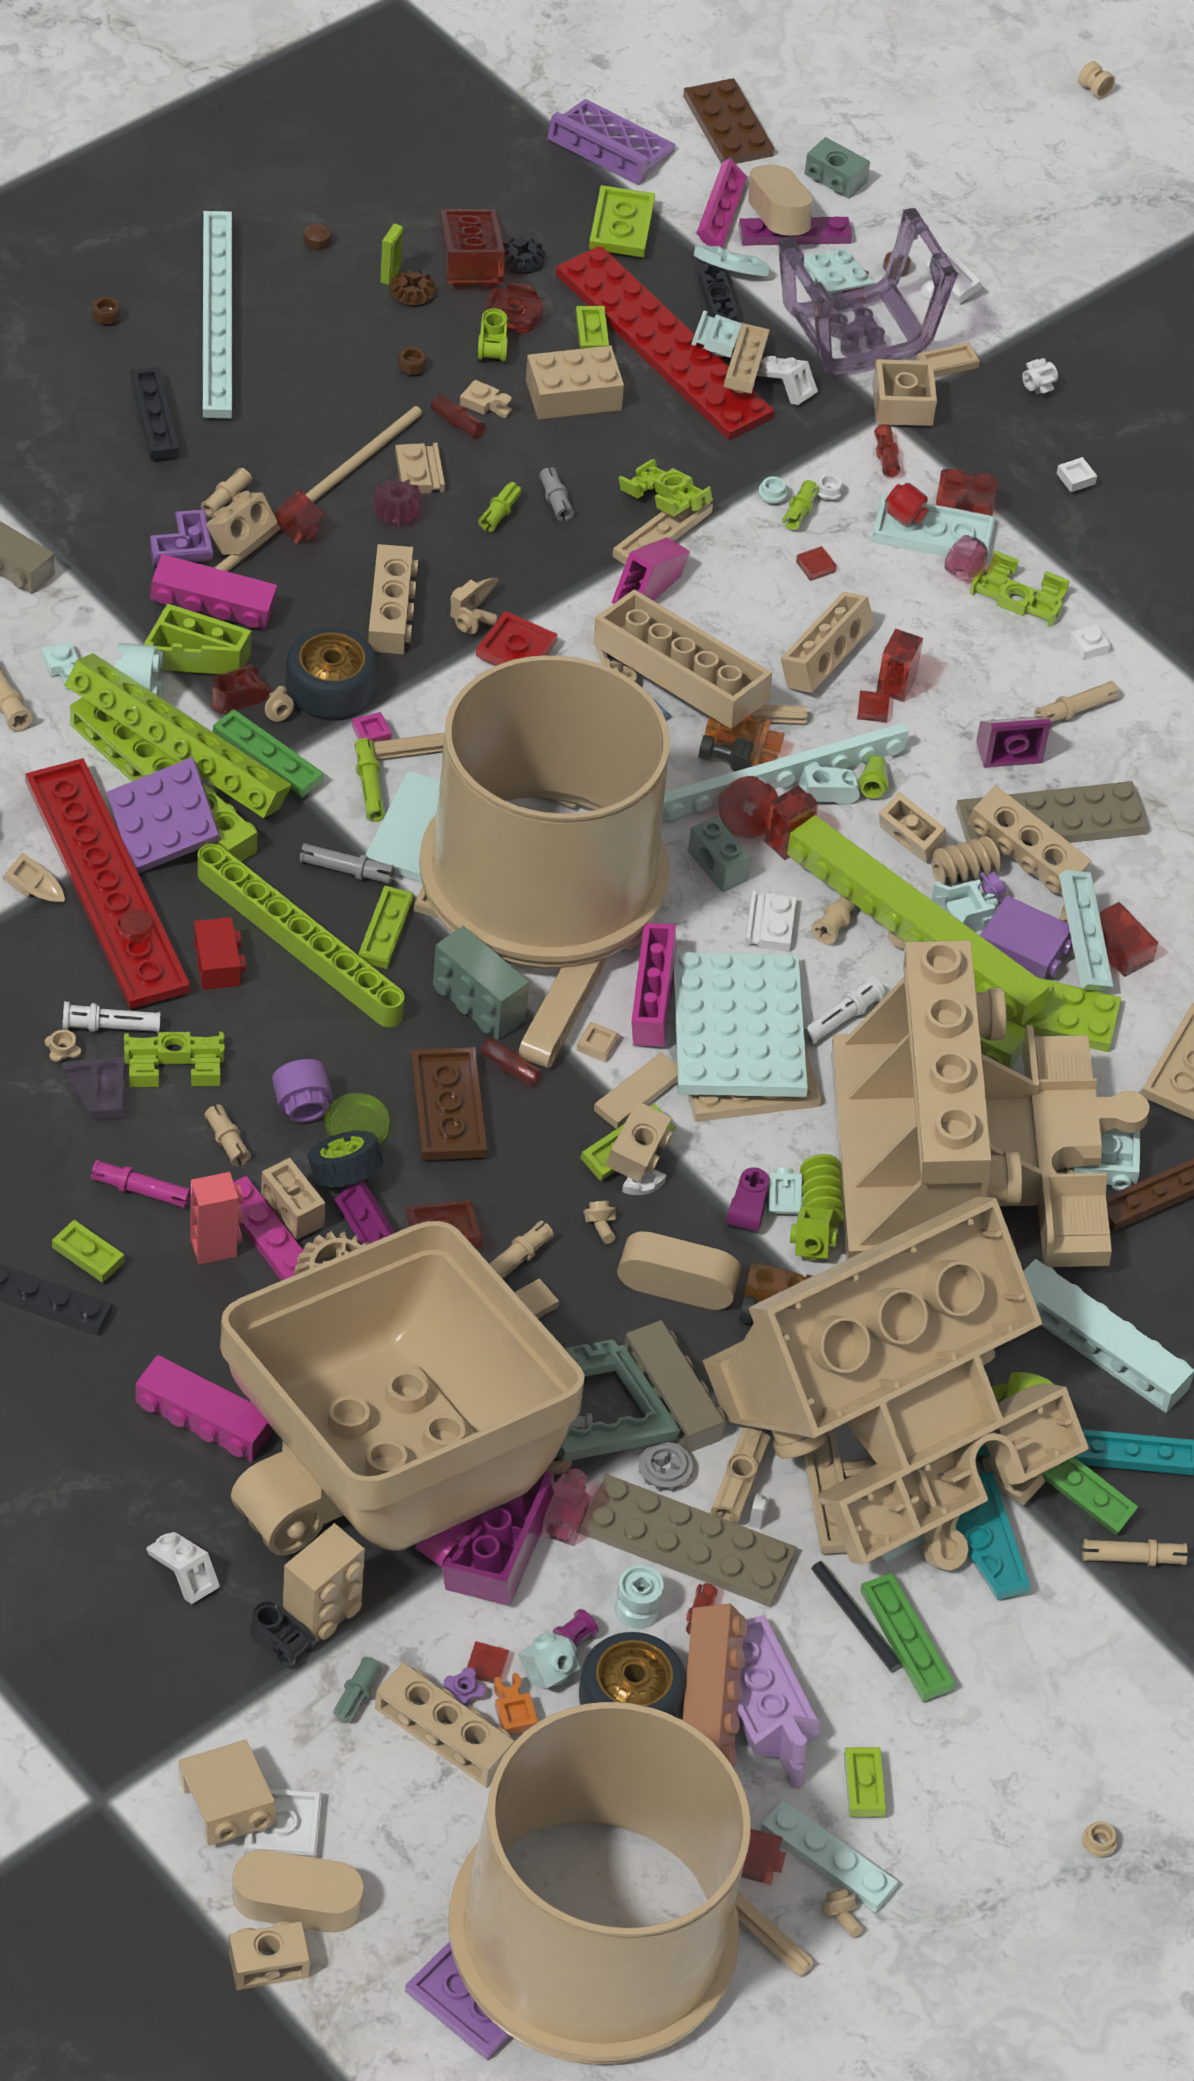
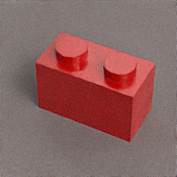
M232 917L194 921V945L202 990L240 986V973H246L244 954H238V949L241 948L240 930H234Z

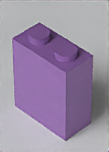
M1007 895L980 935L1034 976L1046 980L1049 976L1053 978L1056 976L1061 965V957H1068L1073 948L1067 922Z

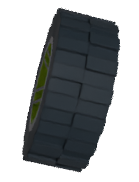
M353 1130L330 1136L328 1139L322 1140L316 1146H313L311 1151L308 1152V1161L314 1180L322 1187L334 1188L358 1183V1181L365 1180L372 1174L374 1175L378 1169H381L382 1163H384L377 1136L373 1132H367V1130Z

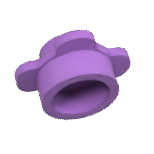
M994 871L987 876L981 872L980 875L984 882L980 886L986 894H995L997 900L1002 903L1003 900L1000 896L1007 892L1002 881Z
M464 1668L462 1673L455 1676L449 1675L444 1679V1687L450 1690L455 1699L464 1706L471 1704L476 1698H482L485 1693V1687L478 1683L475 1678L476 1672L472 1668ZM465 1684L468 1688L462 1689L461 1686Z

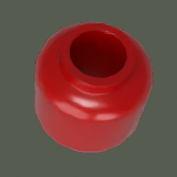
M898 483L884 501L887 503V513L903 526H909L914 521L919 524L929 512L925 508L928 497L911 483L903 485Z

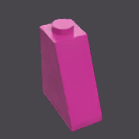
M668 537L631 551L611 603L615 604L634 589L651 600H656L681 577L690 551Z

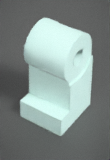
M805 766L798 784L802 807H814L815 802H835L839 805H849L858 800L860 796L856 774L850 769Z

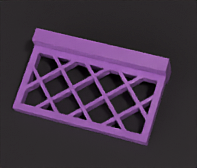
M587 99L582 100L564 114L559 112L553 114L547 137L548 140L637 185L644 181L645 173L674 151L676 145ZM587 110L593 114H583L582 112ZM586 123H598L599 125H587ZM605 123H613L617 126L605 125ZM609 134H621V137L609 136ZM627 134H634L638 137H628ZM632 145L644 146V148H632ZM650 146H658L660 148H651Z

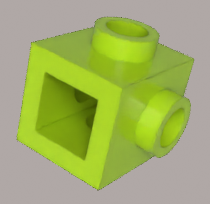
M801 1206L797 1222L791 1225L790 1243L796 1244L795 1256H803L808 1260L828 1259L831 1247H836L838 1240V1228L833 1227V1209Z

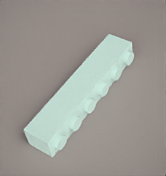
M1037 1259L1023 1271L1030 1291L1040 1301L1038 1312L1043 1323L1042 1326L1165 1413L1190 1389L1194 1369L1186 1361L1175 1357L1165 1350L1160 1343L1142 1334L1133 1324L1122 1320L1112 1313L1107 1306L1092 1299L1080 1287L1071 1284L1059 1276L1053 1268L1045 1266Z

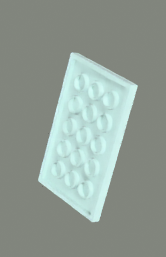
M676 952L673 985L678 1094L807 1097L799 955Z

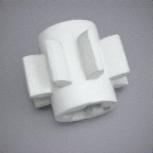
M1045 358L1026 363L1029 370L1023 372L1022 378L1025 387L1029 391L1035 390V394L1038 395L1054 390L1052 383L1057 381L1058 373L1053 363H1046Z

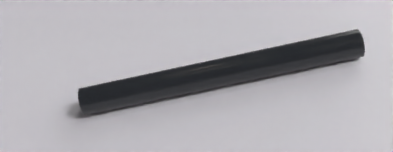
M822 1561L815 1563L811 1568L813 1573L891 1673L896 1672L902 1666L901 1662Z

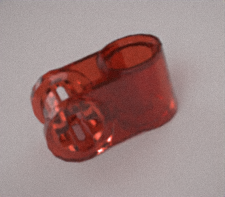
M245 665L239 669L214 677L210 705L215 712L228 714L233 709L239 710L263 702L269 696L271 688L260 679L258 669L254 665Z

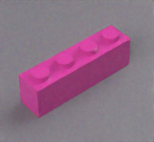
M161 554L151 583L150 599L167 605L168 603L193 612L214 616L221 620L244 624L250 628L266 630L275 604L277 585Z
M647 923L643 928L631 1020L633 1045L665 1047L677 952L676 924Z
M159 1355L154 1358L136 1382V1403L144 1410L155 1412L167 1418L177 1427L187 1428L204 1441L214 1442L226 1448L230 1454L236 1457H243L252 1462L273 1434V1428L250 1401Z

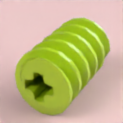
M817 1154L804 1160L800 1166V1174H802V1206L833 1209V1227L840 1225L844 1219L842 1212L843 1203L841 1201L843 1194L841 1192L840 1161L830 1154Z

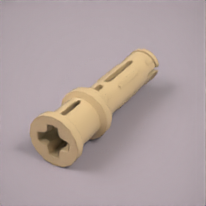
M0 667V712L5 714L6 724L10 730H24L32 723L33 714L30 709L24 706L23 696L20 692L13 690Z
M840 896L836 903L827 905L824 910V916L815 921L811 927L814 937L825 944L834 943L838 938L839 930L849 924L851 912L855 909L856 905L843 896Z

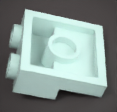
M1114 1128L1107 1131L1101 1136L1102 1157L1100 1166L1073 1168L1074 1174L1107 1173V1184L1112 1185V1188L1118 1191L1136 1184L1140 1171V1130L1128 1133Z

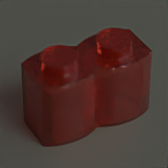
M943 469L940 473L935 505L992 516L998 478L984 473L968 474L958 469Z

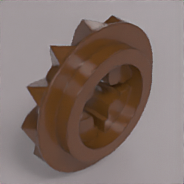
M408 269L406 274L398 272L396 277L391 278L390 292L401 303L419 305L428 302L434 296L435 282L431 281L430 275H422L421 270L415 273Z

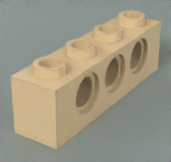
M382 544L377 546L368 643L374 652L404 654L405 642L411 643L412 625L407 624V620L413 621L414 603H409V599H415L416 581H411V577H417L418 560L413 559V547Z
M842 592L782 656L781 663L787 688L813 693L874 627L868 596Z
M996 785L973 808L967 822L977 834L991 838L1001 853L1011 856L1020 864L1024 871L1034 874L1043 881L1047 889L1058 893L1062 897L1059 874L1065 870L1086 872L1091 863L1089 857ZM998 822H1004L1009 827H1003ZM1022 841H1029L1033 846L1025 845ZM1046 859L1055 861L1057 865L1048 863Z
M403 1662L376 1690L375 1709L487 1788L492 1782L504 1754L514 1743L508 1732L500 1727L495 1728L485 1721L477 1710L467 1708L458 1702L450 1691L445 1688H438L427 1679L423 1672L415 1668L411 1669ZM414 1701H422V1702H424L425 1704L417 1705V1704H414V1703H412V1702H414ZM448 1720L452 1724H443L440 1721ZM470 1740H477V1741H479V1742H481V1743H480V1744H471V1743H469L468 1741H470Z

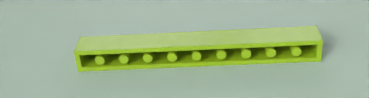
M814 815L790 833L787 855L905 942L971 941L975 991L988 992V989H1003L1006 1001V1018L1022 1026L1045 1008L1050 988L1047 984L819 817Z

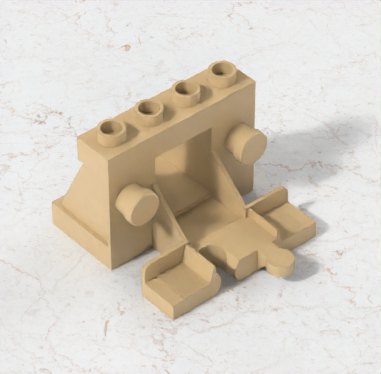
M971 941L905 942L903 959L904 977L850 1034H835L832 1039L831 1060L838 1156L840 1161L839 1170L841 1171L840 1181L842 1182L841 1192L843 1194L842 1211L844 1214L846 1260L975 1197L996 1198L999 1206L1038 1205L1043 1264L1045 1266H1109L1112 1250L1106 1202L1107 1173L1058 1174L1056 1171L1063 1168L1099 1167L1102 1157L1101 1136L1114 1128L1128 1133L1137 1132L1144 1128L1149 1115L1150 1106L1148 1100L1142 1094L1135 1091H1124L1110 1097H1097V1078H1093L1088 1035L1034 1037L1033 1025L1026 1026L1022 1050L1025 1076L981 1054L980 1037H989V1040H1002L1005 1038L1006 1001L1004 990L1001 988L988 989V992L975 991Z
M975 1197L749 1307L754 1324L745 1339L702 1360L726 1422L771 1430L775 1439L773 1442L777 1456L781 1459L799 1457L820 1448L828 1440V1431L846 1423L875 1460L876 1465L818 1494L819 1502L829 1505L848 1557L852 1563L864 1565L923 1534L925 1539L923 1551L927 1562L939 1569H957L964 1563L968 1555L967 1540L963 1534L956 1530L957 1521L961 1514L988 1501V1496L975 1462L976 1454L984 1443H986L998 1477L1002 1478L1003 1484L1008 1485L1023 1483L1089 1449L1066 1386L1045 1383L1036 1384L997 1403L984 1369V1365L995 1358L994 1348L1043 1324L996 1198Z

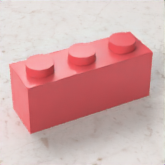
M230 1172L191 1180L190 1239L198 1265L237 1257V1243L242 1242L239 1223H242L243 1220L239 1204L243 1203V1196L240 1185L233 1183Z

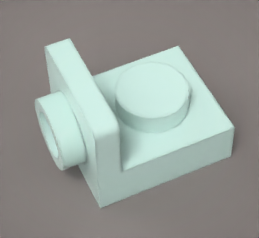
M791 1168L774 1169V1173L768 1174L767 1213L799 1214L802 1201V1174L793 1173Z

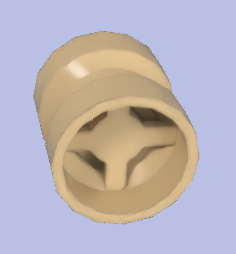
M1095 61L1087 63L1078 76L1079 84L1085 88H1090L1091 92L1098 98L1105 97L1112 90L1116 81L1113 74L1103 71L1102 66Z

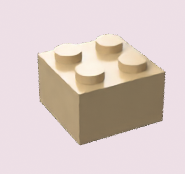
M876 359L872 381L876 424L933 426L937 404L933 361Z

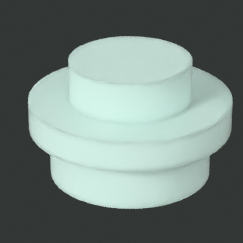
M768 477L760 484L758 493L760 498L768 503H780L786 499L788 489L781 478Z

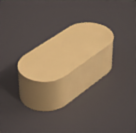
M761 165L753 168L750 171L748 202L767 228L774 233L789 236L808 232L811 229L813 197L790 169L779 165Z
M636 1232L626 1240L617 1274L625 1285L636 1291L710 1310H719L730 1306L733 1301L741 1274V1265L735 1257L719 1249L652 1232Z
M255 1850L241 1857L234 1867L233 1903L236 1909L248 1919L273 1924L282 1921H289L291 1923L301 1921L305 1929L336 1933L351 1928L360 1918L363 1903V1881L356 1869L346 1863L276 1851Z

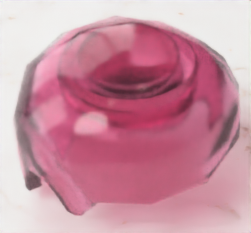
M962 536L949 550L945 559V570L959 579L975 577L986 566L988 558L986 544L977 537Z

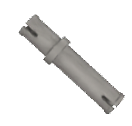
M304 843L301 850L313 855L300 853L301 863L352 874L359 880L368 878L388 885L392 882L393 878L390 875L381 872L394 875V865L369 860L368 856L361 855L356 857L309 845L308 843Z

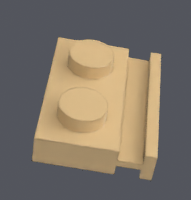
M424 443L396 445L395 455L402 495L431 493V490H440V493L444 492L445 482L437 443H433V446H425Z

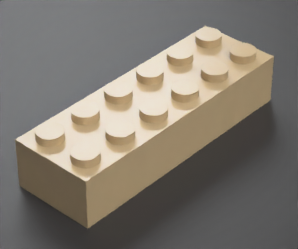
M635 589L595 617L594 646L730 729L770 700L773 674L771 671Z

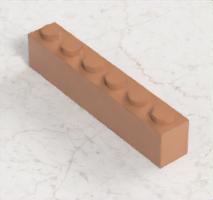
M729 1603L692 1608L683 1721L709 1738L721 1750L731 1765L735 1766L737 1762V1754L734 1748L735 1735L739 1732L740 1727L737 1715L738 1701L742 1698L740 1674L745 1664L743 1638L747 1634V1622L745 1617Z

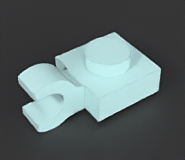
M70 641L41 648L42 658L50 676L60 675L63 685H65L76 660H78Z

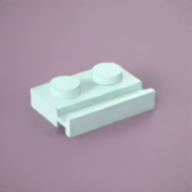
M703 311L691 345L695 346L696 343L704 345L703 349L709 350L712 354L730 358L742 323L719 315H715V318L707 316V311Z

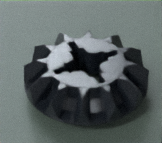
M522 236L520 240L511 238L509 243H503L500 258L503 264L512 270L529 272L538 269L544 263L545 251H543L542 244L535 243L534 238L524 240ZM523 251L528 252L523 253L522 255L520 254V256L518 257V253H522Z

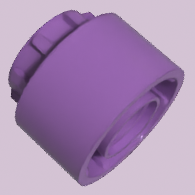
M314 1059L296 1060L281 1066L272 1076L279 1110L283 1114L289 1115L292 1121L299 1123L311 1122L326 1114L329 1104L333 1099V1093L324 1063Z

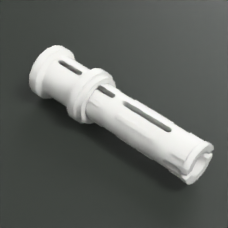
M868 975L856 989L847 990L843 995L842 1001L809 1025L803 1027L804 1040L810 1045H815L817 1041L853 1015L861 1016L866 1012L869 1005L875 1001L880 1002L886 996L881 982L876 977Z
M64 1001L62 1030H68L69 1027L87 1028L90 1032L98 1031V1028L158 1033L161 1012L100 1009V1005L92 1003L90 1006L70 1005V1002Z

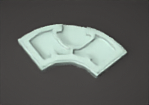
M695 246L693 256L709 264L735 272L769 276L770 266L756 256L734 253L720 246Z

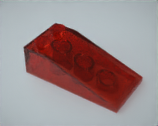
M440 209L447 284H453L458 287H464L468 284H481L486 287L504 284L505 251L496 210Z

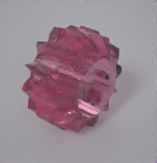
M398 477L393 482L385 479L383 485H377L375 496L373 497V506L377 518L384 519L386 525L391 522H396L397 526L401 522L410 525L412 519H418L421 507L423 506V497L418 485H411L409 479L404 482L399 481Z

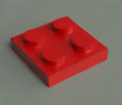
M504 611L476 648V657L497 666L515 659L547 656L557 642V633Z

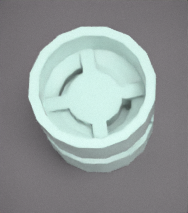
M635 1565L626 1569L620 1576L615 1611L619 1621L627 1627L645 1629L652 1626L658 1620L664 1584L659 1572L652 1567Z

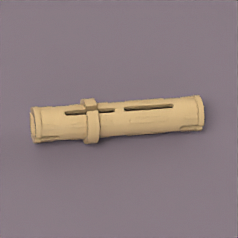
M1108 681L1105 684L1070 697L1061 696L1054 703L1036 708L1034 714L1041 713L1040 717L1049 718L1051 723L1060 719L1068 720L1078 712L1117 699L1119 693L1112 694V692L1117 691L1118 687L1115 682Z
M539 1221L526 1234L517 1236L512 1241V1245L489 1265L504 1279L519 1264L532 1259L535 1256L534 1252L554 1237L551 1227L547 1223L544 1224V1221Z
M1083 1539L1082 1548L1097 1549L1096 1552L1082 1551L1083 1561L1147 1563V1566H1156V1563L1186 1566L1187 1556L1173 1555L1174 1552L1187 1553L1186 1543H1157L1156 1540L1149 1539L1148 1543Z

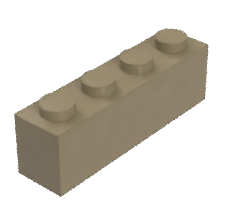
M0 521V575L11 581L16 587L32 594L55 574L54 553Z
M662 1320L626 1333L624 1346L681 1430L677 1438L680 1446L688 1453L721 1441L723 1427L726 1424L724 1413L720 1407L714 1406L706 1384L703 1381H699L696 1377L690 1358L687 1355L683 1356L678 1347V1341L674 1332L668 1331Z

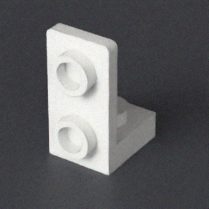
M768 356L761 360L757 376L782 378L791 404L799 405L818 392L808 361L795 360V358L782 359L776 358V356Z
M176 1532L160 1536L155 1543L146 1548L148 1555L175 1572L183 1597L190 1604L220 1587L208 1552Z

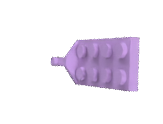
M765 1615L746 1620L747 1634L743 1638L745 1664L740 1674L742 1698L738 1701L737 1715L739 1724L754 1754L779 1758L790 1779V1785L793 1788H800L804 1784L806 1745L820 1734V1723Z

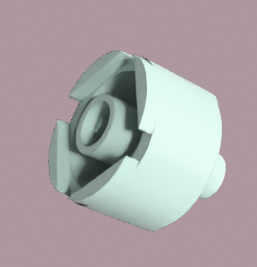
M119 643L117 651H122L123 653L121 659H115V668L161 698L162 681H157V674L159 669L163 668L164 651H159L157 646Z

